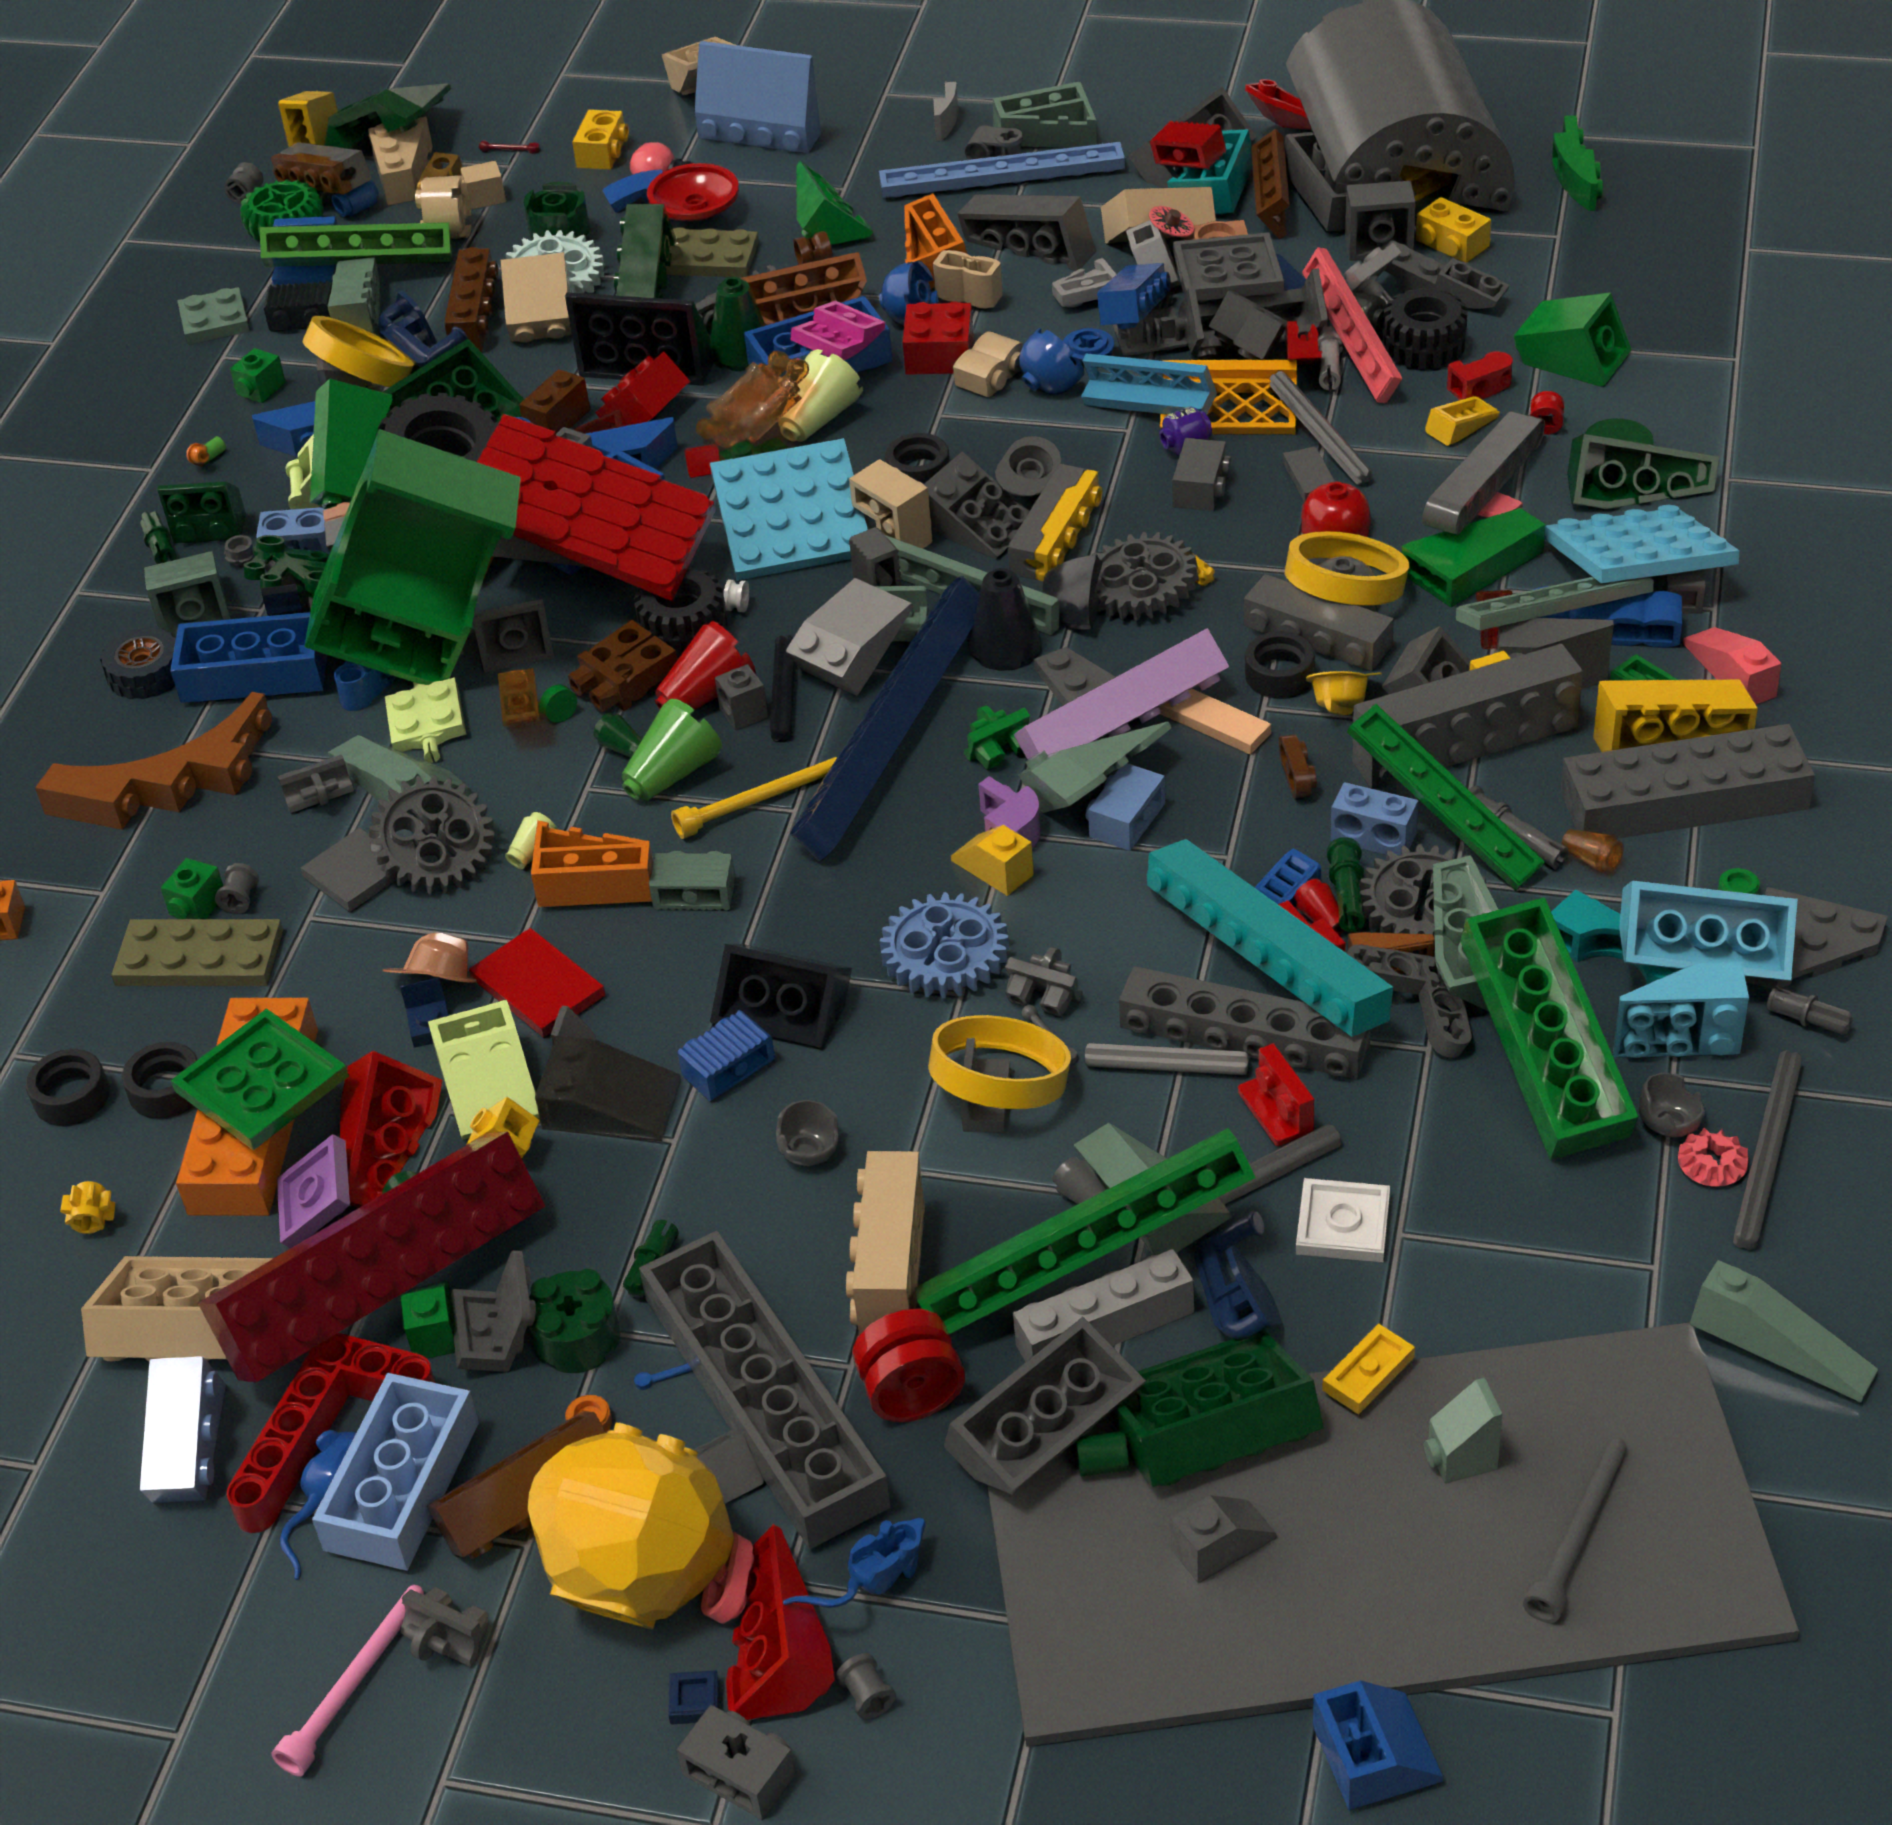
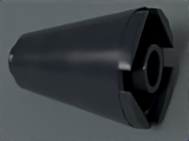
M1005 568L994 569L984 576L969 640L971 656L973 659L974 656L977 657L981 665L987 669L1007 671L1021 668V662L1031 658L1032 662L1037 658L1041 650V637L1019 577L1015 572Z

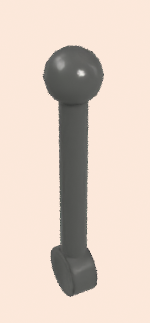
M1026 1005L1022 1009L1024 1019L1031 1020L1036 1026L1054 1034L1038 1017L1036 1007ZM1068 1047L1071 1054L1070 1065L1077 1061V1052L1074 1048Z

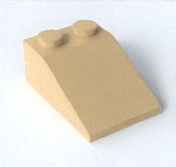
M717 37L703 40L706 42L735 45ZM700 42L662 54L671 89L682 92L683 95L696 92Z

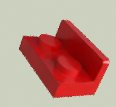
M1274 1043L1260 1048L1259 1067L1255 1069L1256 1078L1239 1084L1238 1094L1276 1146H1281L1314 1131L1315 1099Z

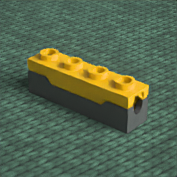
M1064 464L1058 465L1008 545L1009 570L1021 577L1043 581L1045 574L1049 570L1064 562L1065 554L1069 548L1072 549L1076 544L1079 531L1082 527L1085 528L1087 526L1093 508L1098 507L1101 502L1103 489L1099 486L1098 471L1085 470L1084 468Z

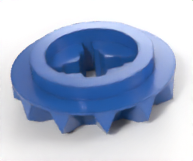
M1095 328L1073 331L1063 339V342L1073 351L1074 354L1070 359L1075 360L1076 364L1079 361L1083 363L1086 354L1112 356L1114 349L1113 337L1109 333Z

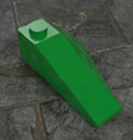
M799 161L796 165L797 221L802 227L801 233L808 239L813 237L815 233L825 231L831 245L870 237L873 230L866 220L860 215L854 218L852 216L854 208L839 196L840 193L825 177Z

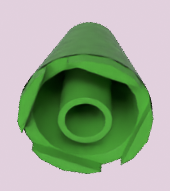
M672 698L663 704L621 774L624 781L622 787L633 799L650 800L716 758L720 753L722 743L718 734L705 719L700 723L697 722L690 715L694 709L689 705Z

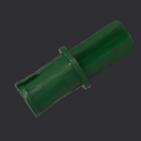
M147 511L141 515L142 520L140 521L144 531V543L151 549L155 562L157 564L169 562L167 554L171 561L175 560L176 553L170 543L171 534L169 530L163 526L158 513L152 512L149 514Z
M656 1220L644 1244L638 1246L634 1252L635 1261L623 1281V1287L632 1297L636 1295L643 1297L645 1295L639 1267L667 1255L679 1235L677 1227L672 1223L665 1236L661 1235L667 1220Z

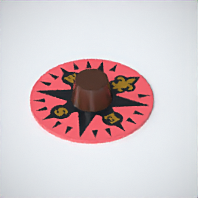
M1157 206L1149 212L1151 222L1159 230L1169 235L1187 237L1194 231L1192 221L1176 209Z

